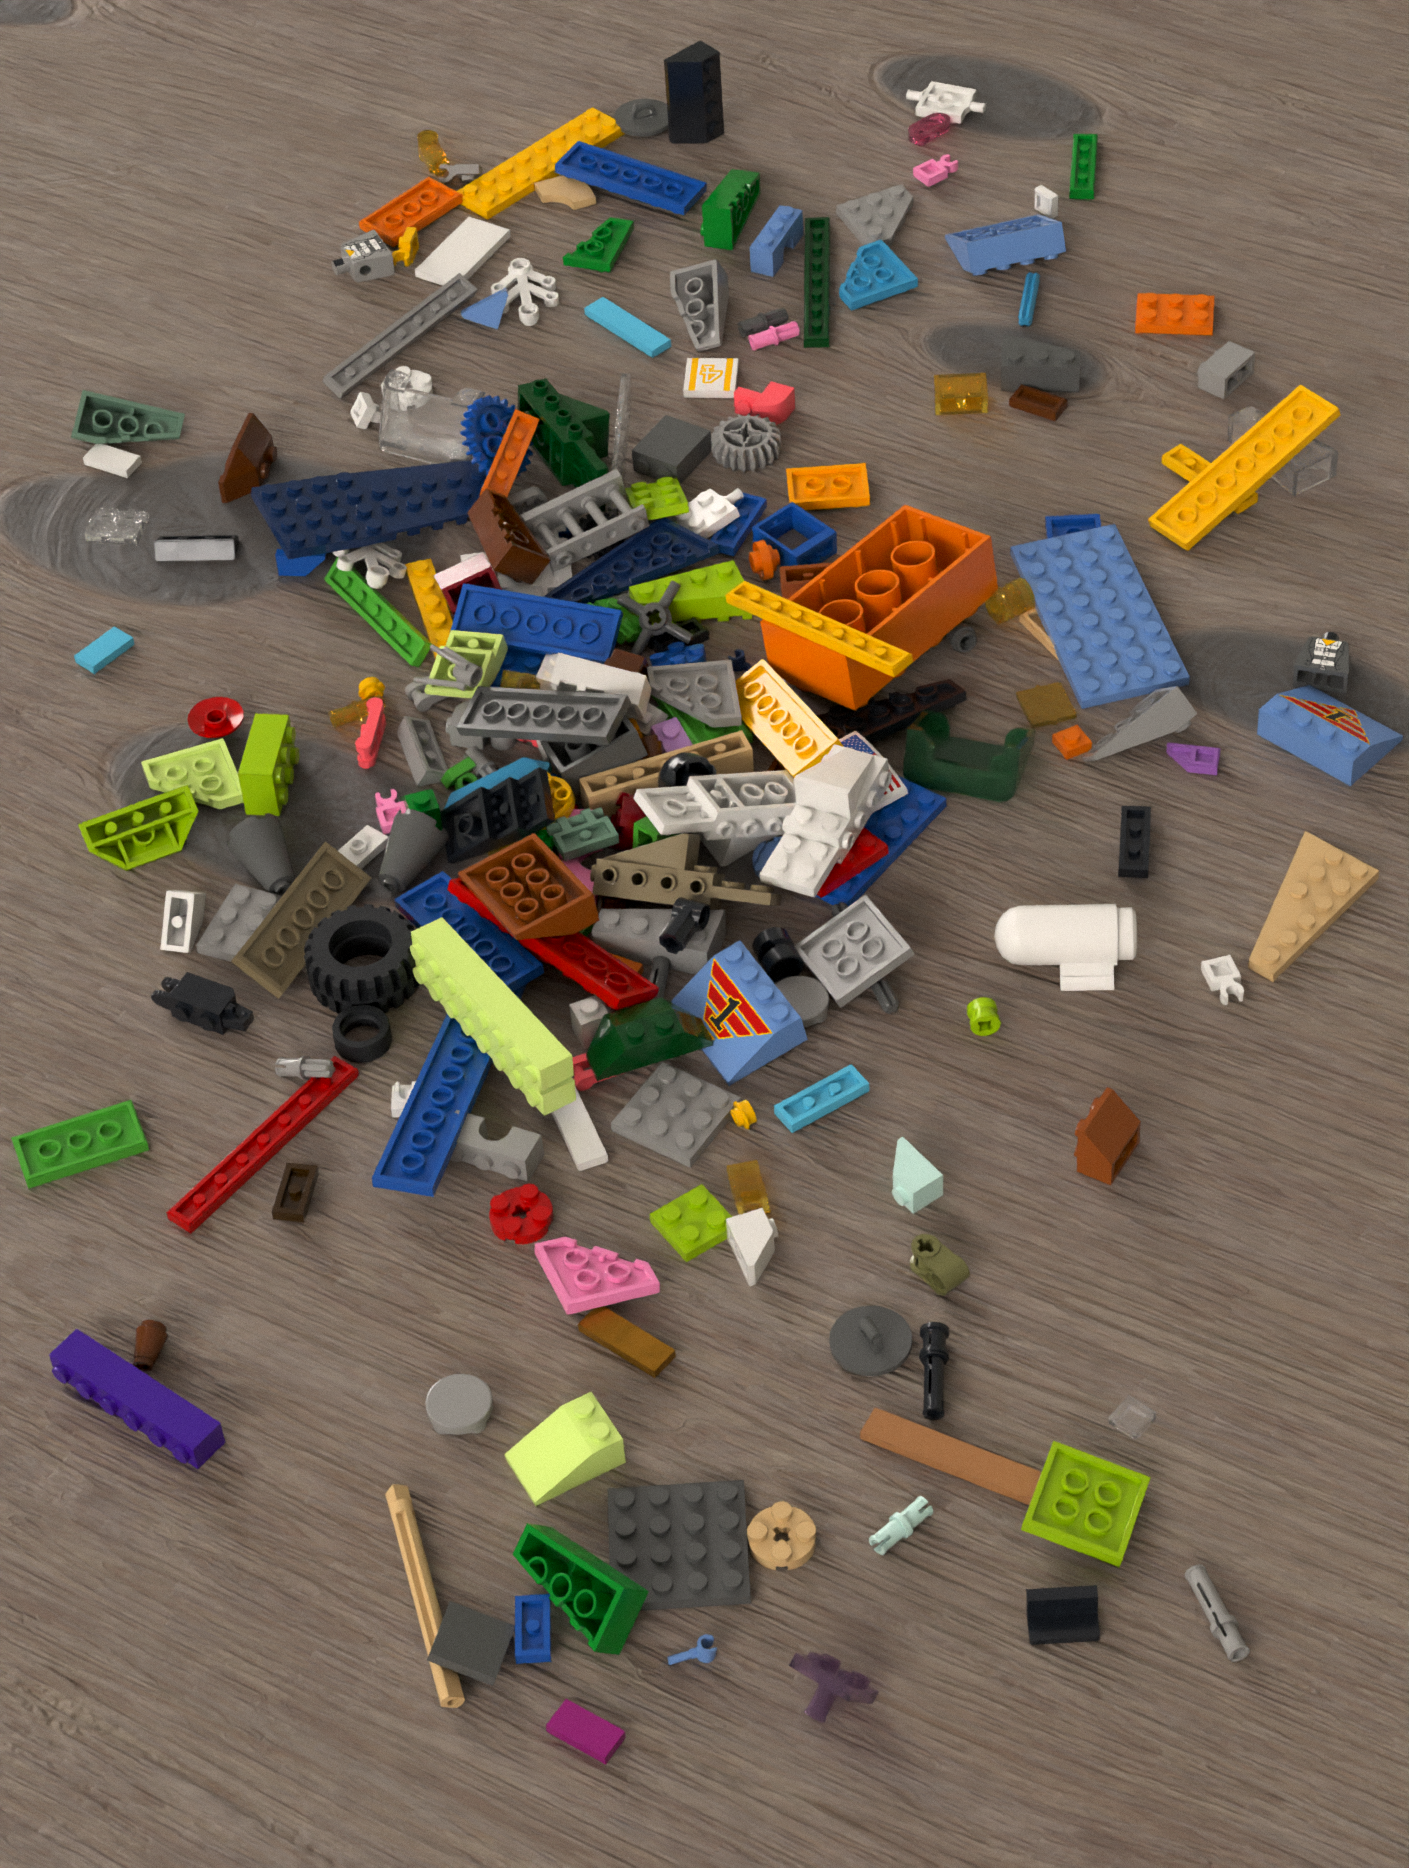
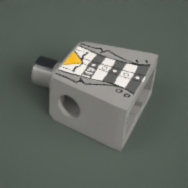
M375 230L342 243L340 246L342 258L331 262L336 276L349 272L354 281L358 283L395 274L392 253Z

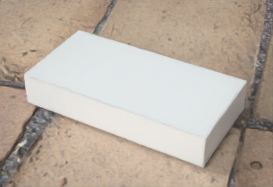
M95 444L83 457L84 465L128 478L142 463L141 456L104 444Z

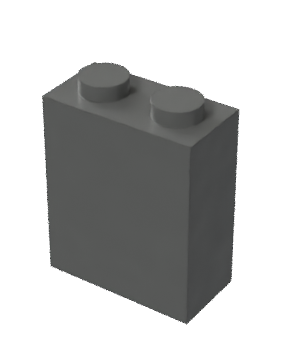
M665 415L632 449L633 470L657 480L663 477L677 478L679 484H681L711 453L710 430Z

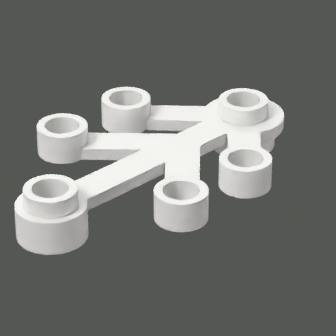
M525 258L512 260L508 268V275L500 282L491 286V292L494 294L505 287L507 288L517 280L518 284L508 291L507 301L502 314L509 311V304L520 295L522 305L518 309L519 319L526 326L536 324L539 319V308L536 304L532 303L530 294L544 299V304L547 307H555L559 304V295L554 291L556 289L555 278L533 271V266ZM528 279L540 283L541 287L529 283Z
M384 543L364 546L349 553L350 549L332 552L338 557L337 568L342 571H351L355 562L365 559L368 568L366 574L367 584L375 589H381L387 583L389 575L401 579L404 578L407 567L400 563L402 553ZM378 562L387 566L390 569L388 570L385 567L378 565Z

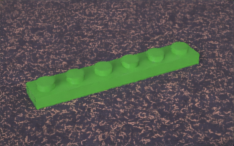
M337 557L324 580L411 666L419 668L430 650V645L433 644L375 588L370 587L367 584V580L354 567L351 571L338 569L336 566Z

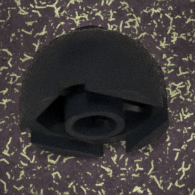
M679 753L670 757L663 764L659 771L658 788L686 786L690 776L717 775L716 769L703 756L694 753Z

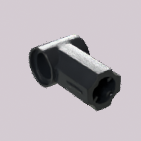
M679 897L673 905L670 921L659 936L660 945L667 952L673 954L683 951L696 930L702 931L706 928L710 918V906Z

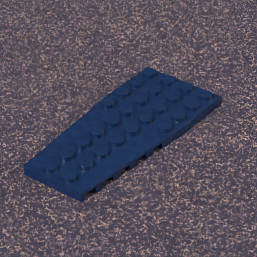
M472 460L356 473L341 472L337 475L316 476L314 478L291 480L272 485L266 484L260 487H253L251 489V497L287 558L294 559L396 539L397 533L406 531L408 536L420 534V528L431 526L433 530L443 529V524L449 521L456 520L458 525L467 523V517H469L468 511L480 497L479 495L487 476L486 470L479 472L478 463L472 465Z

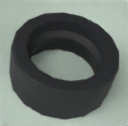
M357 1005L345 1009L335 1018L332 1025L335 1049L341 1057L351 1062L364 1063L378 1059L389 1050L392 1043L389 1018L384 1011L375 1006ZM361 1026L375 1027L380 1030L377 1035L366 1041L357 1042L345 1038V1035L350 1030Z

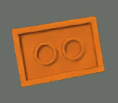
M1138 293L1135 333L1213 335L1214 296L1204 294Z

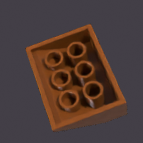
M535 833L458 873L460 880L516 940L572 935L600 921L593 893Z

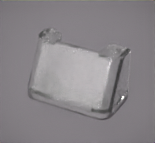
M391 369L385 377L378 433L380 449L387 453L430 464L473 460L474 457L472 455H466L469 447L462 445L466 437L461 435L460 432L466 428L460 422L466 419L463 413L468 411L467 406L473 404L475 400L486 397L485 392L472 388H463L451 399L409 388L411 382L410 376L407 373Z

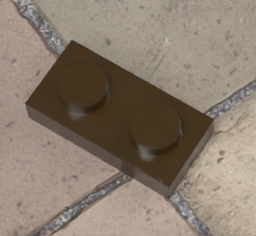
M286 1163L272 1209L273 1220L305 1222L319 1175L317 1165Z

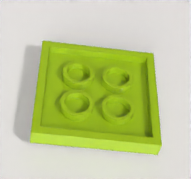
M1053 1441L1021 1530L1120 1567L1151 1477Z

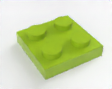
M703 1184L649 1214L651 1224L686 1262L726 1240V1219L732 1217Z

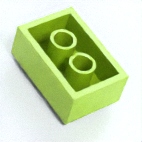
M255 713L238 771L246 815H265L270 813L280 816L282 806L288 802V785L293 784L294 764L297 765L299 762V748L294 745L296 731L295 727H291L289 715Z

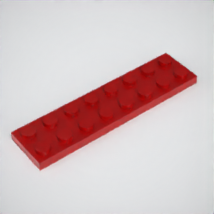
M460 878L449 881L447 890L455 895L461 903L469 905L481 917L497 925L502 932L510 934ZM580 932L572 935L518 940L523 947L534 951L541 956L543 961L558 968L564 976L582 985L585 991L596 995L612 1009L619 1010L652 1000L658 995L659 987Z

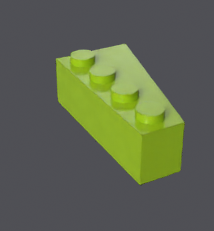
M734 560L629 587L630 598L645 606L652 602L659 603L672 580L680 584L681 587L668 608L672 615V623L676 624V621H686L693 617L699 623H701V619L717 618L718 622L729 621V617L742 616V620L752 619L751 613L730 605L726 601L725 595L744 581ZM659 613L656 616L652 614L649 618L652 621V625L655 622L657 624L661 622Z

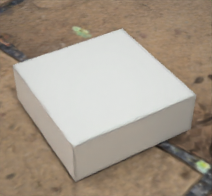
M1043 185L1036 187L1035 209L1048 218H1055L1058 216V195Z

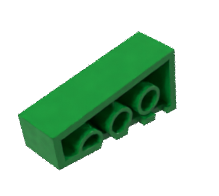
M731 169L703 203V222L700 233L701 236H704L705 247L726 250L734 249L761 193L759 172Z
M527 1523L512 1555L534 1581L547 1590L551 1595L549 1599L556 1607L563 1609L570 1618L569 1622L577 1631L582 1632L589 1640L587 1644L594 1652L620 1655L649 1591L554 1528Z

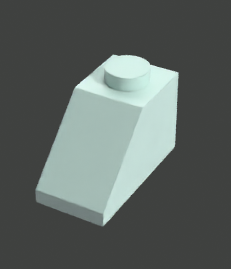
M901 1137L897 1141L892 1195L899 1205H904L914 1214L943 1196V1174L904 1137Z

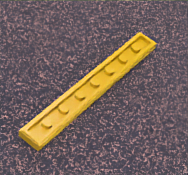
M743 581L725 595L726 601L730 605L892 677H895L913 663L911 653L747 581Z

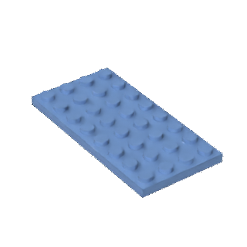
M1115 524L1011 546L1010 555L1042 625L1054 645L1056 655L1081 709L1150 694L1156 689L1189 685L1190 676Z

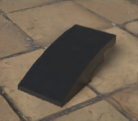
M540 767L519 780L509 777L491 789L479 787L440 812L442 827H444L449 836L446 843L448 863L451 864L507 846L556 821L547 770Z

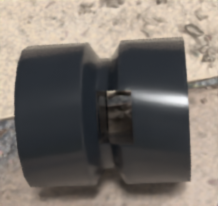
M772 927L765 929L754 939L752 949L761 963L762 969L774 984L787 977L800 975L804 967L803 960L784 928Z

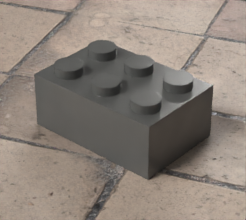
M626 714L610 745L540 741L554 770L560 778L570 785L574 796L580 793L579 778L637 762L648 755L637 730Z

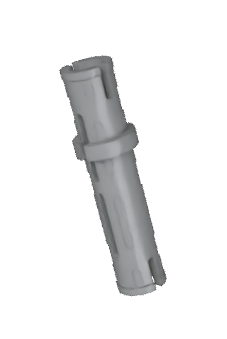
M1201 1564L1192 1566L1186 1571L1185 1578L1188 1580L1199 1604L1211 1623L1210 1631L1212 1635L1220 1640L1231 1662L1244 1659L1248 1656L1250 1649L1246 1646L1237 1629L1239 1626L1235 1616L1229 1614L1205 1566Z

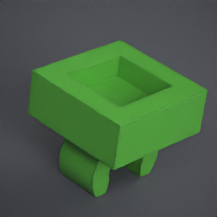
M469 756L449 768L440 781L446 789L455 785V790L464 787L462 781L472 783L478 780L471 773L476 765Z

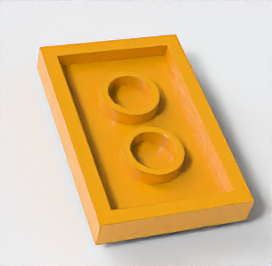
M866 463L786 469L789 503L793 502L805 511L870 506Z

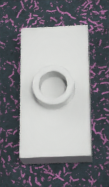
M366 825L341 847L338 852L362 869L386 848L389 837Z

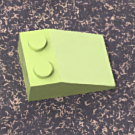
M592 1392L560 1406L504 1454L505 1459L535 1506L626 1463L623 1438Z

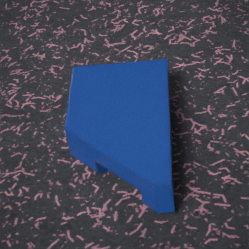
M277 549L275 557L279 576H306L325 560L327 553L288 559L283 549Z

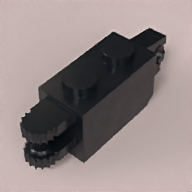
M186 972L181 980L172 979L168 976L165 977L161 982V986L165 991L157 989L151 994L152 1001L156 1005L171 1010L172 1017H175L177 1020L189 1022L200 1026L204 1030L214 1031L222 1035L225 1034L228 1028L245 1032L254 1020L253 1011L237 1003L233 988Z

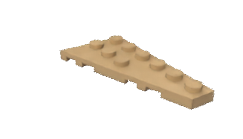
M1305 831L1250 955L1248 968L1274 982L1378 880L1379 870Z

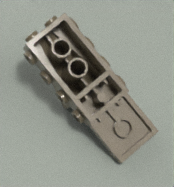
M682 833L597 859L596 864L592 865L590 880L594 882V895L674 905L675 901L682 897L708 904L710 910H721L722 899L780 906L782 896L780 893H774V887L751 884L750 889H744L745 883L724 881L725 874L717 873V867L697 865L701 835Z

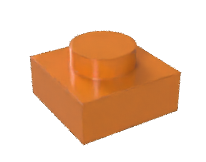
M1078 725L1052 734V743L1066 760L1086 753L1092 748V741Z

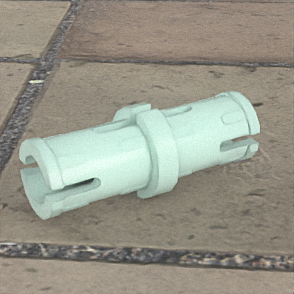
M918 1496L901 1513L896 1512L890 1516L889 1523L869 1537L871 1546L875 1543H880L874 1550L878 1554L884 1555L900 1539H906L911 1536L913 1529L933 1514L931 1505L926 1509L922 1508L928 1501L924 1497Z

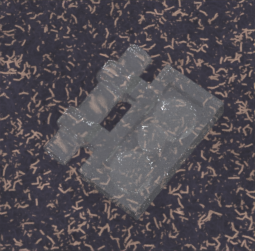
M115 507L96 509L95 517H91L85 531L86 542L138 545L144 531L143 522L148 523L149 513L140 512L139 509L129 508L128 511L116 510Z

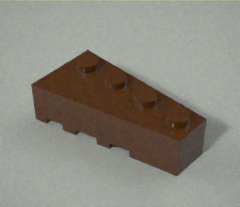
M486 488L468 511V515L494 571L509 576L515 582L520 583L523 581L532 585L551 559L506 496Z

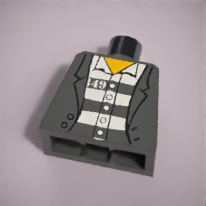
M1326 632L1322 638L1309 637L1295 661L1292 686L1304 687L1311 685L1318 690L1346 694L1349 676V644L1346 641H1339L1338 635L1334 632Z

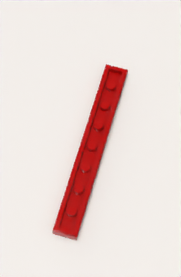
M336 1056L331 1058L330 1060L333 1061V1066L335 1067L332 1077H311L166 1212L168 1220L192 1234L359 1076L358 1069Z

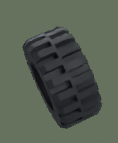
M364 904V907L356 908V905L348 906L347 910L340 911L339 909L332 912L330 918H323L317 924L318 928H313L305 943L304 958L311 991L323 1006H329V1010L338 1014L345 1009L357 1005L375 1006L384 1011V1013H388L390 1008L394 1007L396 1009L404 1003L403 999H409L415 992V988L419 986L413 974V968L416 967L415 959L410 951V946L412 945L411 931H414V926L409 920L404 919L403 915L395 910L391 912L388 907L380 906L375 908L372 904ZM362 955H378L383 957L381 960L367 966L354 967L344 965L347 961Z

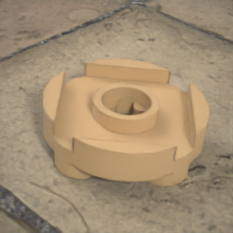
M776 1502L772 1507L762 1510L752 1519L747 1528L750 1554L757 1563L765 1568L776 1570V1566H788V1570L796 1569L804 1565L814 1554L817 1536L813 1520L807 1513L799 1508L791 1507L787 1502ZM777 1534H788L789 1540L787 1542L783 1539L778 1542L775 1541Z

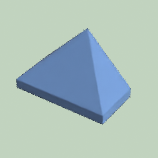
M505 287L461 310L462 317L498 329L508 297L507 288Z

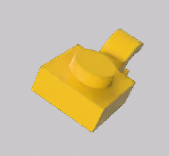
M407 227L404 235L399 238V250L392 253L394 266L401 260H403L405 267H409L413 263L419 250L417 228Z

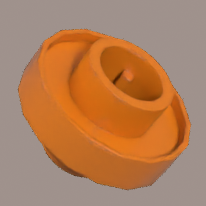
M764 540L753 542V552H749L752 572L754 574L758 573L762 581L772 579L773 572L777 570V565H780L778 550L772 549V546L767 545Z

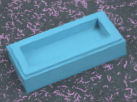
M114 626L74 655L75 662L95 674L135 645L134 639Z

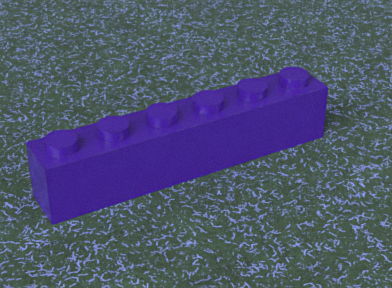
M75 1329L49 1354L53 1366L52 1373L58 1381L63 1384L68 1382L76 1388L82 1397L88 1400L92 1398L100 1404L109 1415L116 1414L124 1420L133 1431L140 1430L148 1436L157 1447L164 1446L170 1450L181 1463L186 1464L188 1462L199 1469L226 1443L219 1421L80 1330Z

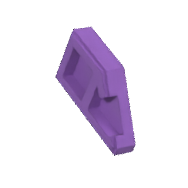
M1167 742L1166 753L1187 772L1217 775L1221 748Z

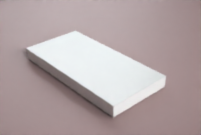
M468 217L415 269V276L442 286L459 273L468 280L511 237L510 229Z

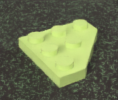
M223 738L141 762L151 789L165 793L188 785L195 802L217 809L244 803L238 773Z

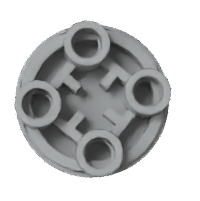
M791 976L775 984L799 1014L804 1027L821 1023L827 1019L829 995L821 982L807 976Z
M453 1374L444 1377L436 1382L427 1394V1416L438 1434L460 1435L470 1432L480 1433L486 1428V1422L493 1411L491 1390L482 1379L470 1374Z

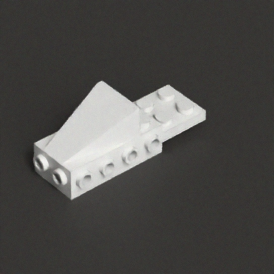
M834 744L828 755L825 754L820 763L796 775L793 779L796 795L795 808L783 821L782 829L785 834L759 874L760 882L815 898L835 863H842L889 787L892 774L889 772L888 759Z
M787 770L690 776L686 786L637 789L633 798L661 835L696 833V835H701L700 840L720 866L729 865L756 849L765 840L767 842L778 835H784L785 832L782 829L783 821L788 814H791L796 804L794 780Z

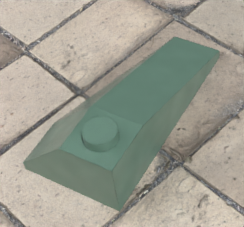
M83 390L71 438L94 444L179 439L185 414Z

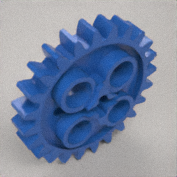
M491 395L475 400L473 404L468 405V411L463 413L466 419L460 422L466 428L460 432L461 435L466 437L462 445L469 447L466 455L474 457L472 465L478 463L479 472L486 470V476L515 411V405L508 407L507 399L500 401L499 396L492 398ZM527 450L516 477L527 470L525 466L531 464V461L528 459L529 456L533 455L531 450Z

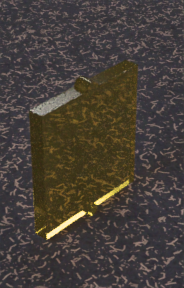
M1061 682L1044 686L1036 685L1035 688L1016 692V698L1032 729L1050 724L1057 725L1059 722L1077 718V714Z

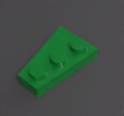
M610 217L592 232V237L588 241H581L576 245L577 250L572 254L567 253L563 256V265L597 270L599 272H611L634 230V222L632 220Z

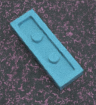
M850 1064L774 1105V1114L791 1133H794L869 1092V1082Z

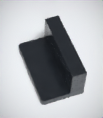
M1097 1585L1026 1589V1617L1029 1643L1031 1645L1099 1641Z

